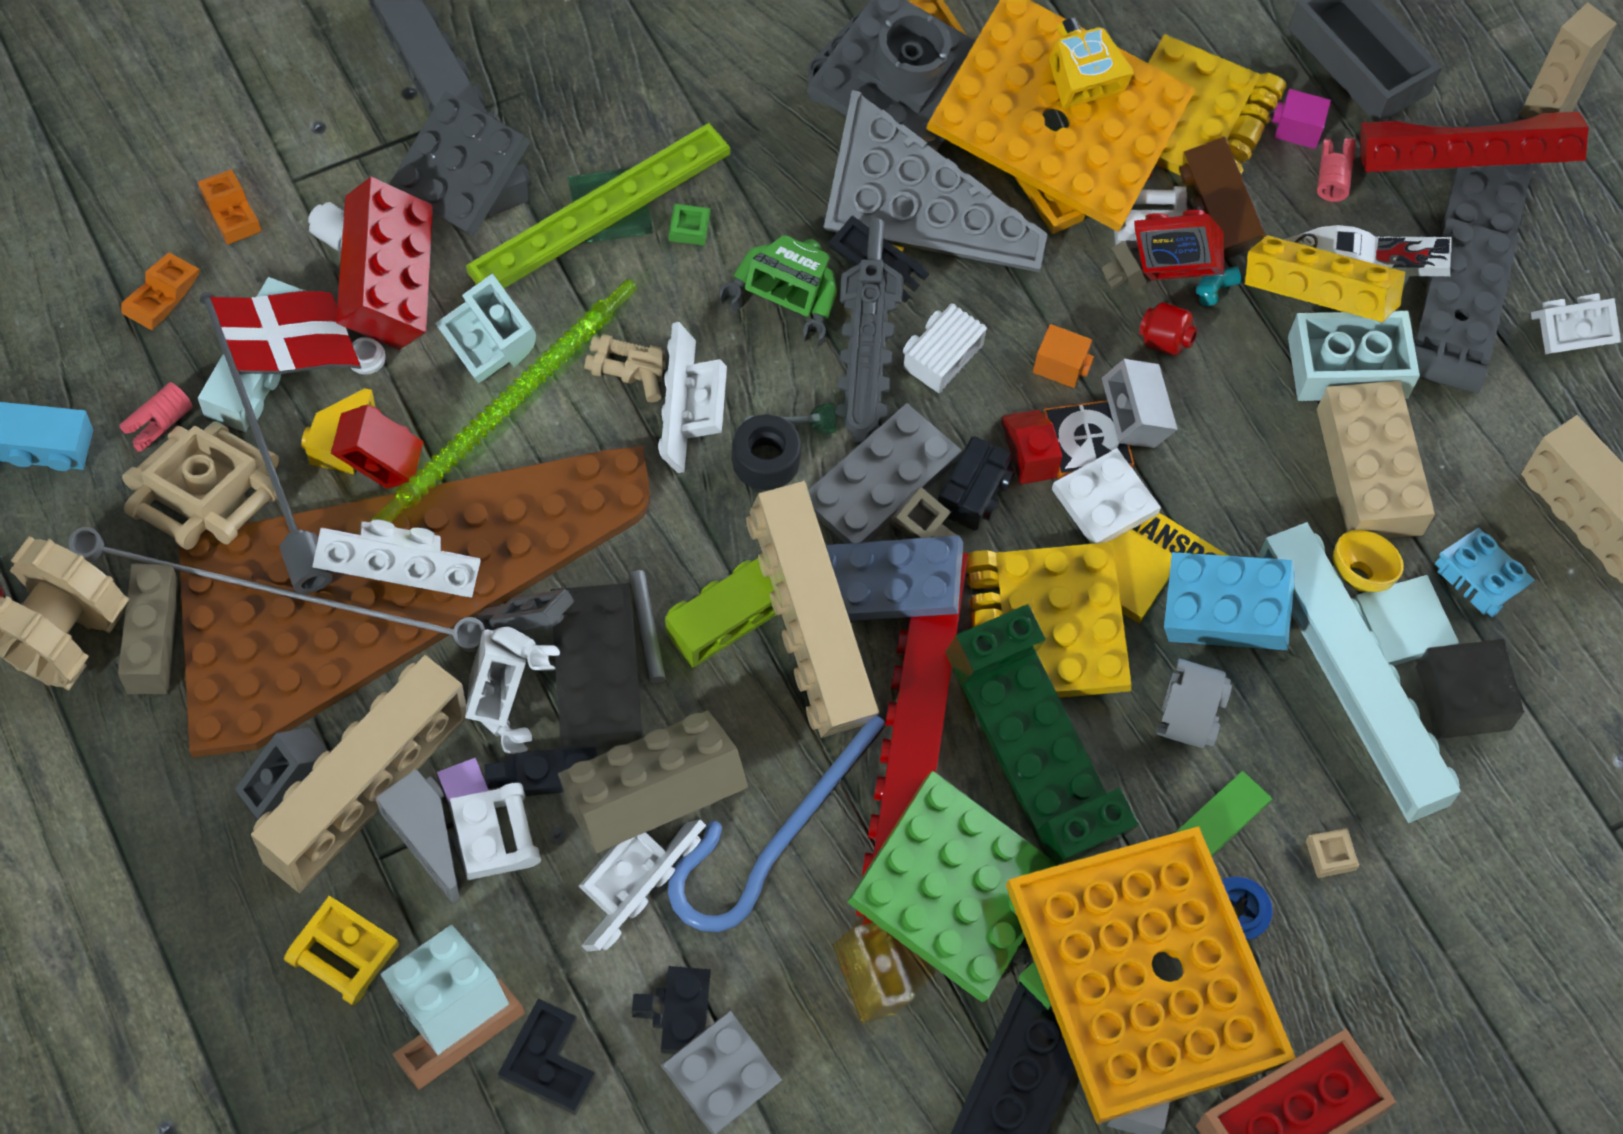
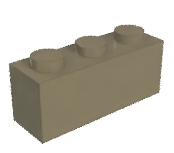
M131 564L127 596L129 601L126 604L118 676L127 694H168L181 586L172 564Z

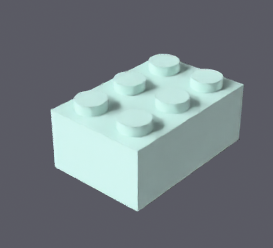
M1394 311L1383 323L1346 312L1297 313L1288 335L1298 401H1319L1326 387L1398 380L1401 381L1405 399L1409 398L1420 374L1408 311Z

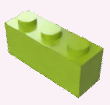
M758 558L754 561L746 560L739 564L733 573L724 580L710 582L701 590L700 595L689 602L681 601L669 610L667 616H665V633L692 668H695L776 616L770 599V592L774 591L770 576H763Z

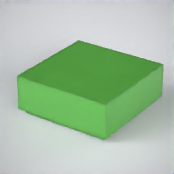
M674 204L669 229V241L705 246L710 220V208Z

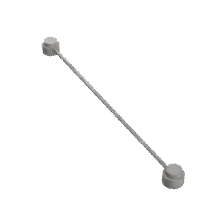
M90 527L76 529L70 535L68 541L70 551L77 555H82L88 562L98 559L102 553H107L149 564H172L175 570L453 635L457 646L469 653L478 650L482 633L486 630L483 623L473 617L461 619L454 629L107 548L104 547V541L98 532Z

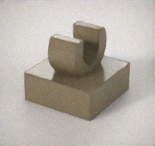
M1125 241L1113 246L1111 249L1116 261L1109 262L1101 268L1111 289L1122 285L1126 280H1128L1134 291L1146 285L1143 272Z

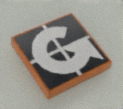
M1108 400L1046 408L1043 410V415L1053 423L1063 456L1057 476L1058 480L1118 448L1132 469L1134 468L1130 446L1128 444H1121L1118 441Z

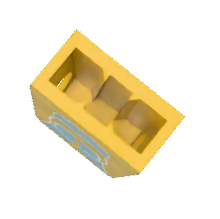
M1076 18L1062 21L1057 26L1061 38L1056 41L1049 60L1063 109L1124 92L1134 71L1106 30L1098 27L1083 32Z

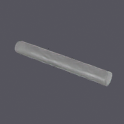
M636 570L631 572L629 576L649 679L651 683H660L665 681L666 677L646 576L643 570Z

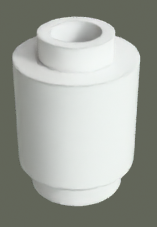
M327 202L324 205H317L308 218V223L310 224L309 232L338 252H341L344 211L333 203Z

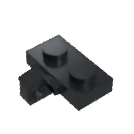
M669 966L667 988H656L655 995L633 994L632 1018L653 1019L652 1027L663 1029L661 1053L675 1054L706 1029L711 969Z

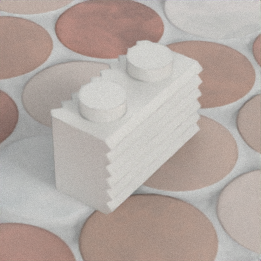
M950 304L943 313L939 310L934 312L926 324L927 330L920 337L917 335L912 336L903 349V354H905L903 369L937 393H941L943 388L951 382L952 378H955L956 374L982 348L985 340L986 326L980 324L978 320H974L973 316H969L961 308H957L955 304Z

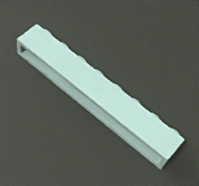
M1308 522L1267 537L1259 557L1292 560L1295 580L1291 614L1407 822H1413L1451 806L1461 792L1458 777L1452 768L1446 766L1439 753L1440 749L1436 738L1432 733L1426 731L1420 720V713L1416 703L1406 696L1400 685V677L1396 668L1391 664L1389 665L1381 652V644L1377 635L1373 631H1369L1362 619L1360 605L1354 598H1350L1344 587L1343 578L1326 556L1325 546L1321 537L1313 533Z

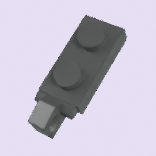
M566 589L513 597L505 605L484 608L476 616V619L483 623L486 630L492 631L500 627H511L521 633L536 627L549 629L563 620V613L574 603V600Z

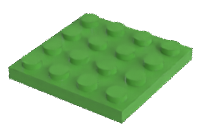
M932 771L925 777L848 898L847 903L976 999L984 1002L989 999L1025 937L1005 886L1007 881L1011 878L1055 867V864L1051 858Z

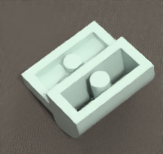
M493 273L462 295L466 302L435 323L478 384L509 362L513 368L529 354L536 340L534 329Z

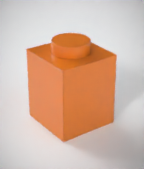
M1050 324L1038 350L1033 373L1075 388L1080 375L1087 377L1095 357L1089 354L1092 339Z

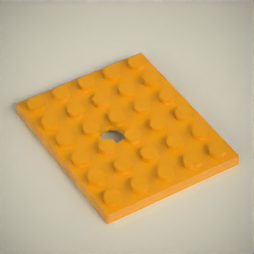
M999 0L930 118L926 129L1119 232L1196 89L1118 47L1134 71L1126 90L1063 109L1049 56L1056 41L1061 38L1057 26L1066 19L1031 0ZM1051 109L1061 111L1068 119V128H1061L1058 131L1048 129L1044 125L1045 118L1042 114Z
M1199 826L1011 878L1007 881L1005 886L1096 1124L1268 1072L1296 1059ZM1166 952L1170 957L1178 958L1183 968L1180 979L1174 982H1167L1157 977L1152 968L1153 957L1158 953Z

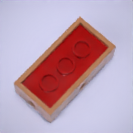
M1344 1029L1204 1113L1196 1128L1200 1134H1354L1384 1116L1394 1106L1396 1100L1348 1030Z

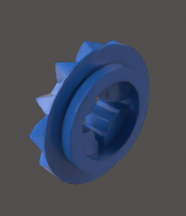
M1229 877L1223 879L1222 882L1232 906H1235L1238 901L1240 902L1243 897L1246 898L1244 912L1249 916L1241 915L1238 921L1246 940L1257 939L1267 929L1272 918V904L1267 892L1258 883L1248 878Z

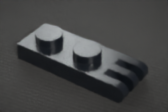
M852 215L829 241L830 248L852 265L860 264L861 260H867L869 227ZM883 238L882 260L903 276L904 285L915 292L920 284L910 275L914 273L920 279L925 280L930 275L929 272ZM903 289L902 302L906 303L911 296Z

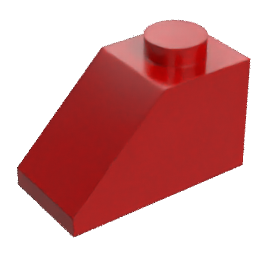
M1038 409L1001 416L1002 426L1010 452L1013 455V463L1020 485L1057 478L1063 456L1053 423Z

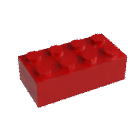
M373 177L368 178L345 195L336 324L399 350L426 333L432 204Z

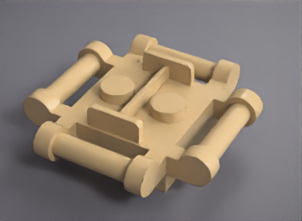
M217 421L212 422L204 430L197 426L192 427L189 431L180 426L175 427L168 434V440L137 468L131 467L122 475L124 483L135 492L126 501L124 513L135 520L143 519L175 538V543L186 550L193 548L197 544L200 534L206 529L212 532L222 543L229 544L238 536L237 530L268 501H275L277 496L271 479L268 476L269 474L260 450L229 433L228 427ZM269 451L273 465L276 469L279 463V457L275 453ZM250 487L256 489L257 491L246 500L245 492ZM157 500L188 518V520L181 524L153 508L150 504Z

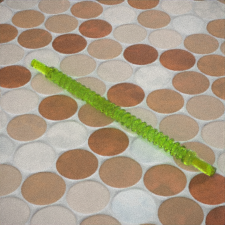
M626 279L605 300L596 301L591 306V311L584 313V318H578L577 324H572L570 331L563 333V338H557L556 344L549 346V351H543L542 358L538 357L535 359V365L530 364L527 367L528 372L522 371L520 378L513 380V385L506 386V392L502 391L499 393V399H492V406L486 405L484 413H477V420L471 419L469 421L470 427L464 426L462 434H455V441L449 440L447 448H440V455L434 454L432 462H425V469H418L416 472L417 476H410L409 483L405 482L398 487L396 496L371 521L384 520L391 523L407 507L413 508L421 500V495L428 494L427 487L434 488L436 486L435 480L442 481L444 478L443 473L449 474L451 472L450 466L456 467L459 464L458 459H465V452L470 453L474 449L473 445H480V438H487L488 431L492 432L496 429L495 424H502V417L508 418L510 410L515 411L518 408L517 403L523 404L525 397L532 395V390H538L539 383L543 384L546 382V376L551 377L554 373L553 370L560 369V363H566L568 357L574 356L575 350L581 349L582 343H587L589 337L595 336L596 330H601L603 324H607L614 318V311L637 290L634 282Z

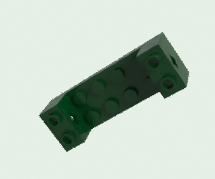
M1026 604L955 635L945 654L1043 853L1053 860L1055 866L1069 863L1125 837L1139 824L1121 788L1106 793L1036 653L1046 641V638L1029 604Z

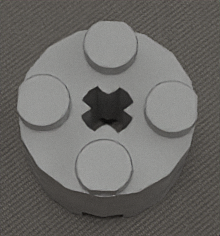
M1179 658L1176 663V670L1181 671V675L1172 673L1161 709L1164 712L1162 722H1166V725L1158 723L1156 735L1202 749L1205 745L1214 747L1220 728V723H1218L1219 717L1216 716L1218 707L1226 708L1232 688V685H1230L1231 679L1225 678L1226 672Z

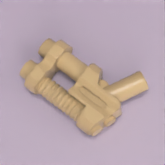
M602 334L601 338L593 337L590 350L597 353L595 356L587 355L585 369L592 370V375L602 377L603 373L622 377V382L629 384L634 383L636 380H642L646 400L652 403L661 399L658 382L663 380V370H665V350H662V347L651 345L648 348V346L630 344V342L615 340L613 336ZM610 353L628 356L625 363L608 359Z

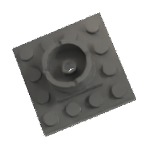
M870 0L810 81L807 93L847 116L852 90L860 91L862 96L879 109L885 110L895 121L906 126L926 141L928 146L939 152L947 140L927 130L926 127L973 47L975 40L907 0Z

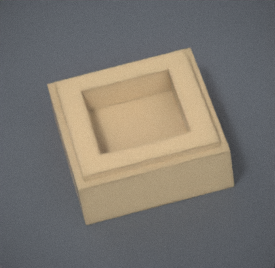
M1348 828L1313 834L1307 837L1306 844L1317 878L1356 871L1360 866Z

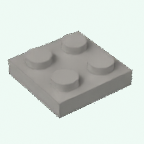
M731 1011L726 1012L661 1064V1067L711 1134L718 1133L782 1081Z

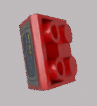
M1187 210L1182 212V216L1168 217L1164 213H1152L1146 215L1145 220H1134V229L1143 273L1152 281L1224 275V231L1209 214H1205V211Z

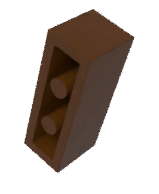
M1224 136L1184 151L1183 163L1179 166L1182 181L1186 187L1191 185L1195 194V198H1192L1194 210L1205 211V214H1209L1224 231V260L1249 251L1265 238V231L1226 137Z

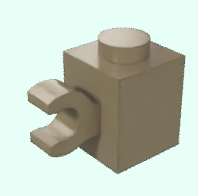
M921 487L913 490L888 520L909 539L957 536L942 524L951 512Z

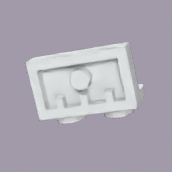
M1600 294L1577 297L1578 304L1566 306L1565 299L1543 302V310L1531 312L1532 320L1540 319L1545 354L1621 342L1615 299L1600 300Z

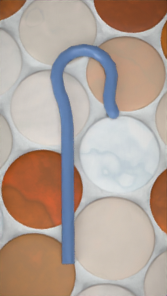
M876 715L869 723L862 727L759 855L748 876L745 889L737 905L729 912L717 916L705 915L694 910L687 902L684 893L685 880L690 871L711 854L720 839L722 832L721 824L718 821H711L707 824L704 836L691 853L677 861L674 867L675 871L669 878L668 896L673 911L685 924L700 931L721 932L736 927L750 915L774 862L884 727L885 722Z

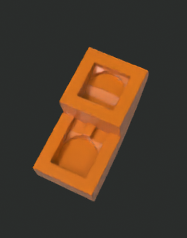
M232 169L197 182L208 209L227 245L262 232L259 221L247 202L244 190Z
M168 252L145 271V283L121 302V314L153 330L186 295L199 275V268Z

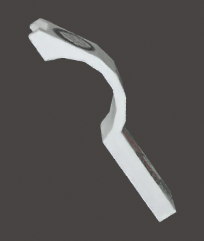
M1334 225L1319 227L1284 239L1404 271L1405 276H1450L1452 237H1375L1370 232L1356 227Z

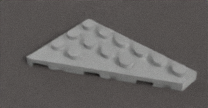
M852 90L824 223V231L837 233L852 215L868 227L871 219H881L885 221L883 238L891 244L1040 272L1047 239L1045 231L1023 218L1022 214L1016 209L1010 208L979 181L961 171L955 163L948 158H944L928 146L926 141L906 126L895 121L885 110L875 106L862 96L860 91Z

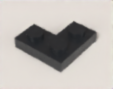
M538 998L498 1072L499 1079L576 1115L595 1079V1072L559 1055L577 1022L576 1016Z

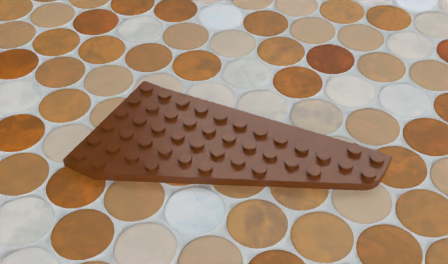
M644 446L604 450L295 513L292 515L297 529L313 532L318 537L320 527L359 535L362 521L371 523L372 520H384L392 523L395 528L411 530L417 527L432 531L434 535L440 536L441 551L480 558L472 598L331 571L333 579L329 585L307 595L454 629L461 619L467 617L476 618L484 608L501 605L635 525L648 510L650 488ZM284 516L242 525L237 530L238 536L229 544L222 543L212 532L207 530L200 534V538L193 548L186 550L179 546L180 565L295 592L279 550V546L284 541L285 536L290 533ZM180 571L190 754L194 758L258 750L267 745L276 733L292 730L450 634Z

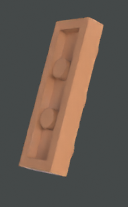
M497 979L509 1005L445 1051L437 1055L420 1034L393 1053L398 1065L418 1090L525 1014L521 1003L500 979Z

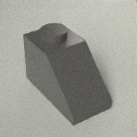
M310 727L276 733L236 786L235 790L255 817L259 819L266 812H273L284 801L283 797L289 787L297 781L302 782L313 771V765L319 756L328 750Z

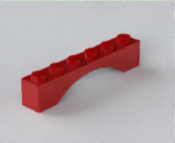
M1579 111L1542 113L1513 123L1482 127H1434L1400 121L1361 123L1360 159L1366 172L1586 161L1589 126Z

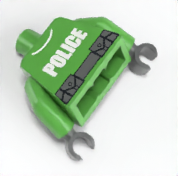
M781 236L772 244L751 248L733 275L735 278L734 282H728L720 288L721 303L724 304L728 296L736 295L732 300L731 306L733 311L739 310L743 305L744 299L741 290L745 285V290L806 317H809L812 313L814 317L804 325L802 338L805 342L809 331H817L820 333L817 346H820L824 342L826 327L823 322L825 318L829 319L837 295L834 273L827 268L830 256L822 251L821 245L814 239H806L802 243L789 236Z

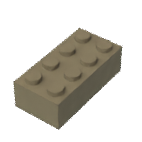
M709 710L691 714L681 722L664 729L651 731L643 738L626 745L616 746L603 755L589 761L578 762L571 766L570 769L558 773L570 811L596 853L749 788L737 747Z

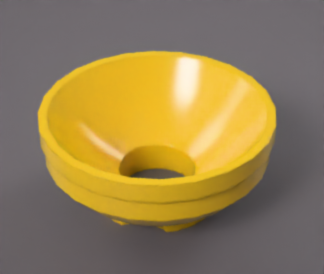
M1352 530L1344 533L1338 539L1333 551L1335 568L1343 580L1356 591L1380 592L1388 590L1399 580L1404 570L1402 557L1394 545L1384 537L1370 531ZM1350 568L1361 569L1367 574L1369 579L1357 575Z

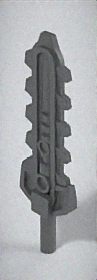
M881 219L870 220L867 260H861L860 264L844 272L841 276L840 302L845 303V309L852 311L851 322L844 323L842 334L850 337L849 349L841 350L840 362L848 365L847 376L839 377L838 389L845 391V401L836 405L835 415L844 419L847 429L852 432L854 443H862L867 439L868 434L878 426L879 420L888 418V405L881 403V395L884 392L890 391V378L883 376L884 366L892 364L893 353L885 349L886 339L894 337L895 326L887 322L888 312L895 311L896 305L902 303L903 276L882 260L885 221Z

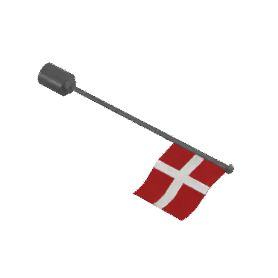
M297 291L246 298L215 297L211 292H204L200 296V302L205 304L290 530V533L285 536L284 541L280 544L279 550L295 592L300 594L319 591L330 584L333 579L332 573L329 570L312 567L318 536L313 532L297 529L239 373L285 374L328 367L361 369L358 357L346 327L336 324L337 305L332 293Z

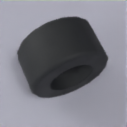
M769 414L753 416L742 422L734 433L731 457L734 472L742 482L755 489L772 490L786 485L797 474L801 458V441L799 433L790 422L780 416ZM769 445L779 449L781 455L774 459L765 460L756 457L751 451L758 446Z

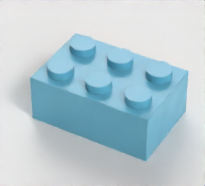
M1172 552L1164 630L1168 641L1288 650L1295 580L1292 560Z

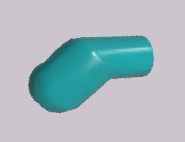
M1237 266L1225 268L1224 275L1203 276L1196 287V294H1199V303L1202 306L1217 304L1219 302L1217 291L1223 287L1240 284L1241 274Z

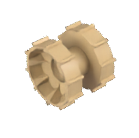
M29 536L12 558L11 562L14 565L10 572L16 575L30 594L22 605L13 601L8 596L5 598L0 597V657L13 665L16 670H21L31 677L44 682L47 686L53 685L70 690L87 666L85 661L89 656L83 653L79 646L71 639L72 636L68 634L77 622L88 630L92 628L110 633L126 611L125 605L129 598L123 595L113 582V578L106 576L97 567L85 560L82 555H77L55 544L51 539L46 541L33 539Z

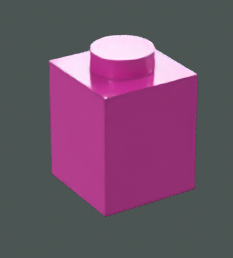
M1289 89L1285 103L1278 101L1272 119V122L1278 124L1275 138L1316 149L1325 125L1331 100Z

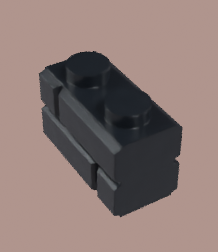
M976 436L971 437L938 497V502L951 512L946 518L952 521L956 520L959 524L974 531L979 529L983 520L990 522L999 505V500L995 499L1000 489L1005 492L1008 490L1016 472L1011 469L1012 453L998 446L993 447L989 442Z

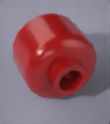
M1161 302L1154 309L1151 307L1147 309L1140 325L1139 334L1143 336L1146 347L1170 356H1178L1185 347L1191 349L1196 340L1198 328L1193 326V315L1190 311Z

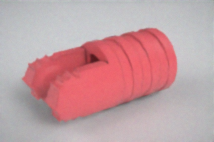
M1345 138L1343 154L1334 153V145L1331 139L1323 140L1317 193L1324 200L1337 202L1349 196L1356 140L1353 138Z
M169 382L120 423V428L124 434L132 433L149 421L150 424L139 435H136L132 441L133 446L138 452L144 451L193 408V405L187 395L177 385Z

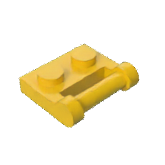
M328 896L289 947L284 961L295 968L298 966L303 967L343 994L342 999L355 1006L364 997L368 986L395 952L399 943L397 939L333 897ZM318 942L359 969L358 973L353 979L349 978L311 953L310 948L312 945Z

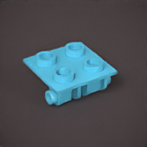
M1479 528L1439 554L1441 557L1435 562V565L1439 568L1438 573L1452 585L1457 583L1462 577L1455 586L1457 591L1469 582L1471 586L1463 596L1468 599L1478 591L1470 602L1483 615L1488 613L1491 617H1494L1503 608L1502 604L1535 581L1520 562L1513 560L1498 546L1493 537L1484 533Z

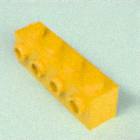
M1267 235L1248 251L1245 285L1383 323L1401 305L1405 272Z

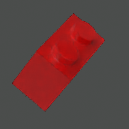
M362 405L341 413L330 454L384 488L390 489L414 482L423 441L410 433L407 427L396 424L384 416L378 408Z

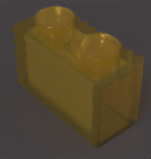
M874 922L850 929L839 940L835 941L836 943L832 944L860 1021L863 1024L892 1016L912 1001L915 996L914 993L910 992L912 986L907 984L909 978L904 976L906 970L901 968L903 962L898 960L900 954L895 952L897 946L892 944L894 939Z

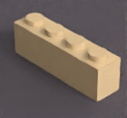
M1587 2L1561 26L1519 115L1524 119H1528L1542 113L1572 112L1617 23Z

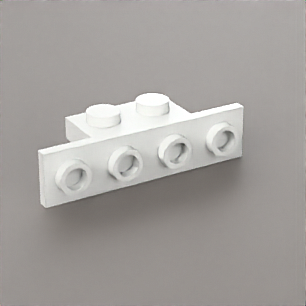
M680 322L672 323L671 339H669L667 345L669 365L664 378L666 398L661 410L663 419L662 437L658 443L660 456L677 473L685 472L688 438L722 433L727 366L721 359L694 364L696 340Z
M372 520L371 523L361 522L359 535L320 527L312 567L472 598L480 558L441 551L440 536L434 535L428 529L416 527L411 530L395 528L392 523L384 520Z
M701 820L686 822L664 849L645 832L613 846L579 885L608 914L581 945L586 951H599L601 948L607 950L617 941L622 933L618 928L628 917L631 919L636 917L648 903L646 895L654 886H662L675 871L672 865L680 855L683 857L687 856L699 844L701 838L698 834L706 826Z

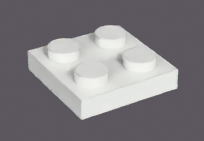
M1118 448L1055 481L1052 487V491L1091 544L1105 543L1113 540L1158 515L1161 508Z

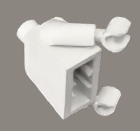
M500 627L494 631H483L470 672L465 718L480 721L496 737L501 736V744L505 753L528 752L524 742L532 741V734L528 728L511 730L510 721L508 720L526 664V658L529 667L533 670H555V667L550 665L548 661V655H559V649L554 645H535L534 640L511 627Z

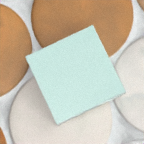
M1428 575L1396 583L1385 591L1357 594L1354 598L1360 605L1362 619L1369 631H1373L1377 635L1381 644V652L1389 665L1395 666L1456 648L1459 643Z

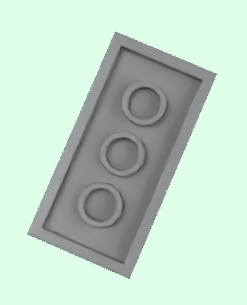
M906 403L808 490L816 517L845 544L868 542L889 523L888 520L913 490L920 487L926 490L960 459L962 450Z

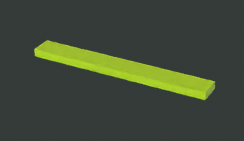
M707 123L466 265V271L476 285L493 273L501 286L506 288L729 156L730 146L714 127Z

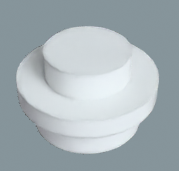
M363 337L352 343L361 365V369L351 368L353 371L359 374H372L382 368L386 356L384 348L379 342L369 337Z

